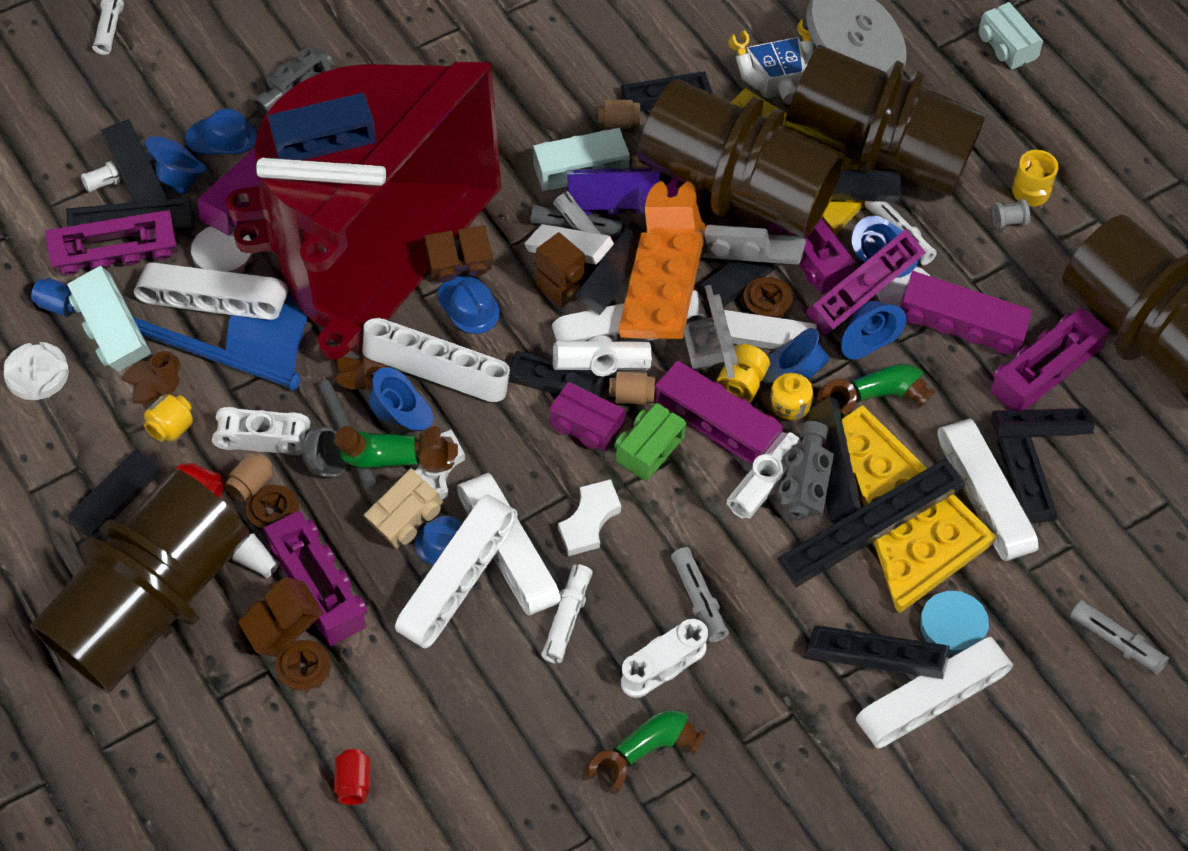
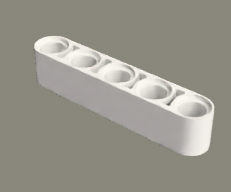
M160 263L146 264L134 288L136 298L150 305L273 320L279 316L288 294L287 285L283 281L272 277Z
M695 290L692 293L686 323L707 318L699 293ZM625 303L608 306L601 315L594 310L565 315L556 319L552 324L556 341H589L598 335L607 336L612 342H645L654 339L621 338L618 329Z
M373 318L365 322L362 352L365 357L486 401L498 402L506 397L510 369L504 361L385 319Z
M966 419L940 427L938 429L940 446L949 463L963 479L965 484L963 489L979 519L997 536L993 545L1001 559L1009 561L1036 552L1038 550L1036 533L974 421Z
M485 473L457 485L458 496L468 515L477 502L487 494L510 506L490 473ZM517 519L514 527L493 556V559L523 611L528 616H531L559 604L561 598L555 581Z
M489 494L484 495L477 502L400 613L395 624L396 632L422 648H428L436 641L514 527L518 516L517 510Z
M992 637L985 638L950 658L943 679L919 676L864 708L857 715L856 722L877 749L883 748L995 683L1012 669L1013 663Z

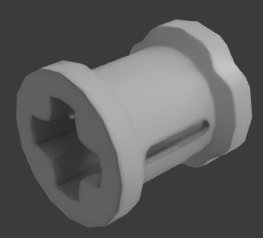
M1019 199L1017 203L1002 205L1000 202L995 203L992 206L994 225L997 230L1012 224L1028 225L1030 222V210L1027 201Z

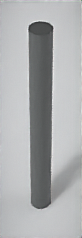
M329 380L322 381L319 384V389L338 430L344 426H351ZM355 467L365 488L373 487L376 484L370 468Z

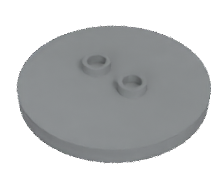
M876 0L809 1L806 10V21L816 48L820 44L885 72L896 61L904 63L905 66L907 52L903 35L892 16Z

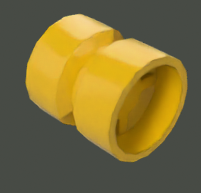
M1043 150L1027 151L1021 156L1016 171L1017 174L1012 185V194L1016 200L1025 199L1028 206H1039L1048 201L1058 171V162L1055 157Z
M737 344L734 348L738 365L732 366L735 377L728 379L724 366L716 382L720 383L728 392L739 399H745L750 403L770 366V360L762 350L753 345Z

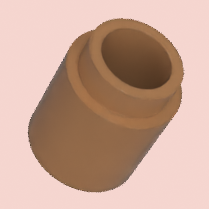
M604 100V106H598V123H604V129H632L633 126H640V103H633L632 100Z
M617 372L616 378H610L609 397H615L616 404L646 405V402H654L655 377H648L647 373Z
M249 453L227 476L228 480L224 484L225 489L233 498L240 502H244L250 495L253 497L273 476L271 462L262 454L255 455Z

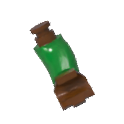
M895 364L851 382L845 379H834L821 388L816 397V403H821L829 396L840 399L845 405L840 411L841 418L843 419L852 412L856 402L859 403L887 395H897L899 398L906 395L911 401L915 399L918 402L916 406L921 408L936 391L933 388L930 390L926 388L927 383L922 379L924 372L918 367L909 364Z
M437 425L422 431L419 435V441H417L415 435L367 433L356 431L351 426L340 428L334 437V443L341 449V458L347 464L357 468L419 464L420 458L421 466L425 470L443 472L453 467L455 458L458 455V444L454 443L451 437H440V428Z
M666 710L652 715L626 736L612 751H602L590 758L583 768L582 780L594 778L598 767H607L613 771L615 776L609 791L616 795L625 781L627 775L626 766L630 767L639 759L658 748L666 746L671 749L674 744L681 748H684L686 745L690 748L689 752L694 755L706 732L700 730L699 733L695 731V726L687 722L689 715L679 710Z

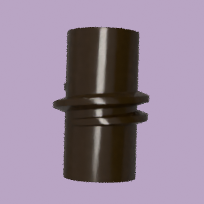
M819 44L813 52L795 90L786 115L784 127L842 151L845 157L852 159L854 156L859 158V172L867 174L869 171H874L881 167L885 170L899 173L904 178L951 197L987 114L924 88L925 74L917 71L909 81L904 80V63L896 61L885 72Z
M674 79L659 96L645 124L638 149L639 162L683 183L686 181L691 182L696 188L697 194L707 199L711 198L712 211L718 216L727 217L737 208H740L796 235L808 238L821 220L835 192L842 174L845 154L784 127V112L778 109L773 110L767 118L762 117L764 101L757 97H752L745 107L742 108L682 80Z
M1123 214L1113 217L1098 227L1074 253L1065 268L1062 277L1063 286L1118 333L1115 342L1117 355L1123 360L1128 361L1144 356L1188 395V253L1177 258L1130 217Z
M175 468L123 524L110 519L103 523L99 528L103 541L87 537L81 543L79 549L86 564L29 625L33 632L61 659L107 694L118 685L159 637L164 639L169 637L172 633L169 626L176 619L189 625H194L200 619L191 605L192 600L250 536L247 527L219 497L192 476Z

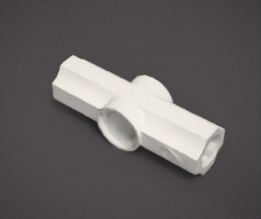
M598 335L589 341H556L553 346V366L555 370H592L594 374L604 377L613 374L616 370H648L651 367L652 357L649 342H612L609 337Z
M782 432L765 454L758 456L754 460L751 471L727 499V505L733 514L741 519H750L767 497L777 492L780 481L788 472L789 465L785 462L787 452L793 445L802 443L798 436L791 432Z

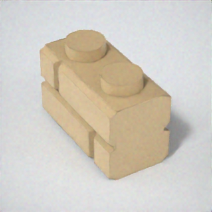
M410 468L364 514V517L377 532L397 549L401 544L406 545L414 539L417 534V528L425 520L430 521L437 516L443 500L432 486Z

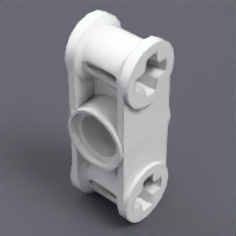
M223 407L217 410L216 419L218 427L212 436V443L216 447L225 450L238 449L301 455L305 433L310 427V420L307 416L300 413H279Z
M697 619L685 620L666 634L652 640L646 647L629 656L622 665L621 688L623 692L630 697L641 698L664 682L675 678L684 669L700 660L706 652V641L708 638L706 625Z

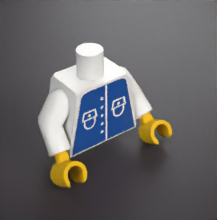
M803 19L797 25V31L803 36V41H800L799 37L746 47L745 50V46L749 43V35L746 31L740 32L742 44L736 41L734 34L729 38L728 44L730 48L737 51L738 54L735 57L741 78L759 90L765 98L781 96L785 104H790L801 76L815 51V44L811 40L809 30L803 28Z

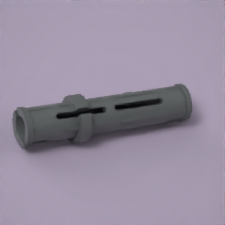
M534 204L531 214L532 224L573 229L558 209ZM587 215L602 235L618 239L622 234L624 221Z

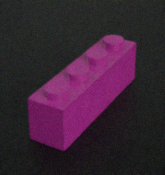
M255 147L198 198L199 219L228 236L237 226L246 221H237L229 216L226 207L227 196L234 190L259 186L261 184L260 177L256 171ZM240 202L235 207L243 208L250 203Z
M913 270L899 306L904 310L906 321L909 323L925 325L934 328L939 333L952 334L964 338L969 343L982 344L994 348L1000 353H1010L1013 355L1018 353L1024 342L1032 309Z
M679 360L655 385V404L658 403L668 409L669 413L673 412L685 420L686 424L752 466L754 460L758 456L765 454L782 433L783 425L779 424L774 417L763 414L755 409L747 400L739 399L728 392L720 383L712 382L701 375L697 369H693L692 366H687Z

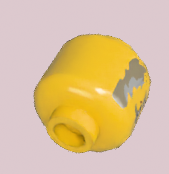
M785 373L779 376L773 382L771 389V409L777 416L786 420H798L804 417L809 412L812 403V384L806 377L797 373Z
M164 394L145 411L144 419L146 422L144 427L155 440L159 442L164 440L173 442L192 425L193 417L190 412L192 407L180 395L175 397L170 394Z

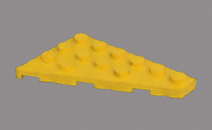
M863 405L842 419L862 507L927 469ZM954 494L874 541L895 609L899 613L992 546L996 541L997 536Z

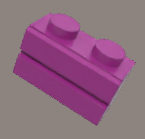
M570 382L565 385L560 396L556 398L550 407L549 424L562 435L569 433L579 438L590 449L597 447L607 451L614 438L617 437L623 428L625 421V409Z

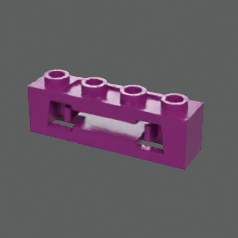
M170 210L45 230L51 268L54 273L60 272L61 276L74 275L79 273L78 269L91 267V270L99 266L108 269L110 264L122 262V265H135L140 263L141 259L153 257L154 260H165L171 258L172 253H178ZM140 230L143 244L139 245L135 241L87 249V253H85L81 240L86 239L87 243L134 236Z
M759 218L762 222L765 221L773 235L799 236ZM821 219L808 238H805V248L801 262L798 265L804 272L807 282L811 286L814 285L822 295L831 291L854 272L855 261ZM828 243H829V245L832 247V249L835 251V253L837 254V256H835V254L833 253V251L829 248Z
M905 229L807 309L805 313L813 323L817 324V328L825 336L926 252L910 232Z
M1082 307L1072 315L1067 313L1053 330H1045L1037 338L1035 344L1031 347H1023L1016 354L1013 361L1008 365L1003 363L995 370L990 392L1011 410H1026L1102 350L1110 330ZM1066 342L1064 346L1066 350L1040 369L1039 376L1033 380L1036 375L1033 371L1058 353L1061 345Z
M299 510L264 527L267 545L276 560L280 562L279 565L288 578L305 582L324 612L315 621V624L328 645L332 646L365 629L364 614L368 613L365 603L359 595L353 596L349 589L351 588V583L343 569L339 571L333 564L335 557L327 544L321 545L318 537H320L318 529L312 519L306 521ZM304 545L309 551L311 564L331 594L323 599L325 610L321 604L318 589L300 562L301 559L306 557Z

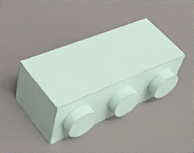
M620 128L533 145V166L543 192L567 187V170L629 168L630 154Z
M99 266L67 284L72 295L68 296L76 312H82L86 320L82 323V326L90 339L95 338L99 346L96 349V353L104 366L109 365L119 372L151 354L108 271Z

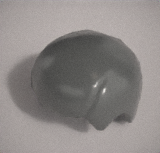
M317 427L307 434L302 446V460L311 473L318 476L337 477L345 471L348 465L341 458V449L334 443L337 431H334L331 427Z

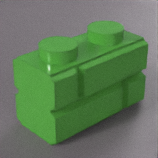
M654 403L648 411L642 410L634 421L633 429L629 433L624 431L615 443L617 463L628 471H633V474L644 481H648L685 437V420L673 412L669 413L668 409L658 403Z

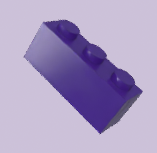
M651 167L567 170V191H569L586 215L593 214V210L605 209V214H621L623 209H635V213H645L647 195L650 189L659 182V171Z

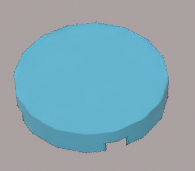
M945 591L935 594L926 602L920 617V630L926 642L950 645V655H957L985 639L989 629L988 615L983 605L973 596L961 591Z

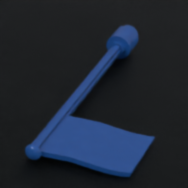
M41 278L35 283L31 299L37 303L38 307L65 317L76 313L68 297L72 293L67 284L51 278L46 280ZM287 294L281 312L276 319L267 320L231 315L228 323L226 350L133 317L143 336L289 387L290 391L296 390L300 385V375L295 373L297 351L307 323V315L297 307L289 294Z

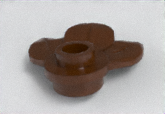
M168 351L158 352L149 361H141L130 368L122 376V380L136 385L133 394L134 403L150 402L158 394H171L175 391L180 380L177 373L180 370L181 364L179 359L172 355V353Z
M365 356L363 361L342 357L337 359V367L340 374L335 376L334 380L339 385L348 389H365L371 392L374 373L380 368L388 366Z

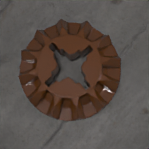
M760 277L754 279L746 286L743 301L746 304L747 311H752L755 315L782 318L784 313L791 309L793 294L790 287L782 280L774 277ZM763 296H766L768 299L774 298L773 304H770L768 301L762 302Z
M281 485L261 487L253 497L250 495L246 503L248 521L258 531L264 530V527L299 511V502L294 492ZM275 505H278L279 513L267 514V507L273 508Z
M300 640L293 642L283 648L277 656L275 663L276 674L281 685L284 684L289 687L292 692L303 690L308 693L310 689L316 686L321 688L322 682L326 677L330 676V656L323 646L314 641ZM301 657H304V661H306L308 666H312L308 668L306 676H303L300 670L296 669L300 666Z

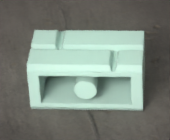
M1010 2L999 6L997 9L994 8L984 12L979 27L980 38L982 41L988 42L994 48L997 58L1000 61H1005L1012 70L1039 57L1043 40Z

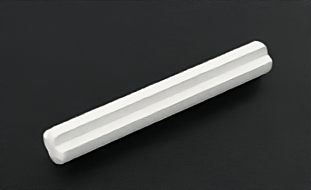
M261 158L257 161L256 165L257 175L264 178L377 186L383 185L386 181V169L383 166Z

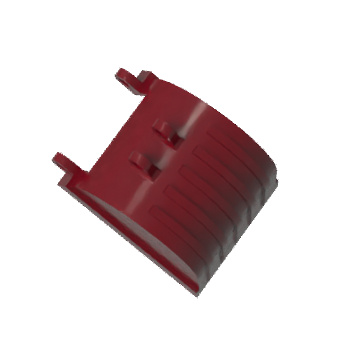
M454 62L451 66L360 64L339 67L314 75L295 85L282 95L265 115L256 138V163L261 158L278 159L268 115L364 92L373 118L377 143L302 161L383 166L386 169V181L381 186L260 177L261 184L259 186L234 190L226 198L229 216L237 221H247L241 223L234 230L236 247L244 253L272 250L277 255L282 281L288 287L290 298L309 319L324 327L318 336V346L325 358L339 359L348 354L350 350L360 354L362 351L365 322L373 318L389 320L429 273L424 251V235L452 231L453 238L458 239V229L468 228L502 188L491 62ZM240 202L250 203L243 208L235 207ZM246 235H257L254 240H243ZM333 340L340 345L331 347L326 344Z

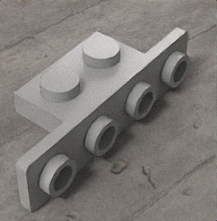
M707 225L704 232L705 246L704 248L702 247L700 257L799 264L806 241L801 236L771 235L767 233V229Z
M707 285L705 290L712 317L686 323L684 330L692 368H707L724 362L728 379L734 378L732 366L738 365V360L725 312L723 311L720 294L713 295L711 285Z

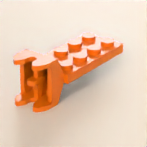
M663 181L656 183L647 195L645 203L647 233H641L618 329L621 338L683 339L700 255L706 241L704 237L706 227L698 211L695 187L689 181H686L679 188L678 194L675 197H667L668 190Z

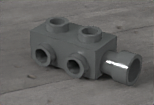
M309 46L299 51L297 56L288 63L278 67L272 75L266 78L271 90L268 93H261L254 99V103L260 113L265 116L274 103L295 85L314 75L331 70L330 67L334 65L331 56L326 51H320Z
M806 421L802 424L800 438L803 442L793 445L785 456V462L789 465L787 477L781 482L779 492L783 495L781 505L789 509L790 517L798 520H806L809 516L823 514L834 454L822 447V444L826 442L828 427L817 421Z

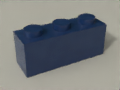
M364 92L268 115L278 159L302 161L377 143L373 118Z

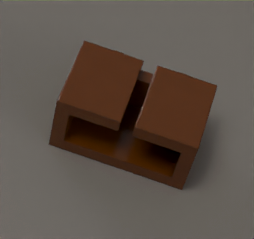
M485 225L458 229L459 239L453 238L452 231L424 235V251L431 281L439 279L441 282H447L456 279L457 276L466 274L473 277L481 276L491 270L493 257Z
M560 232L536 248V266L538 267L536 269V287L562 308L570 301L573 302L578 299L575 295L584 284L585 253Z
M284 577L272 585L271 590L264 596L265 601H258L248 608L247 613L238 620V623L256 653L277 657L283 648L293 643L324 612L305 582Z

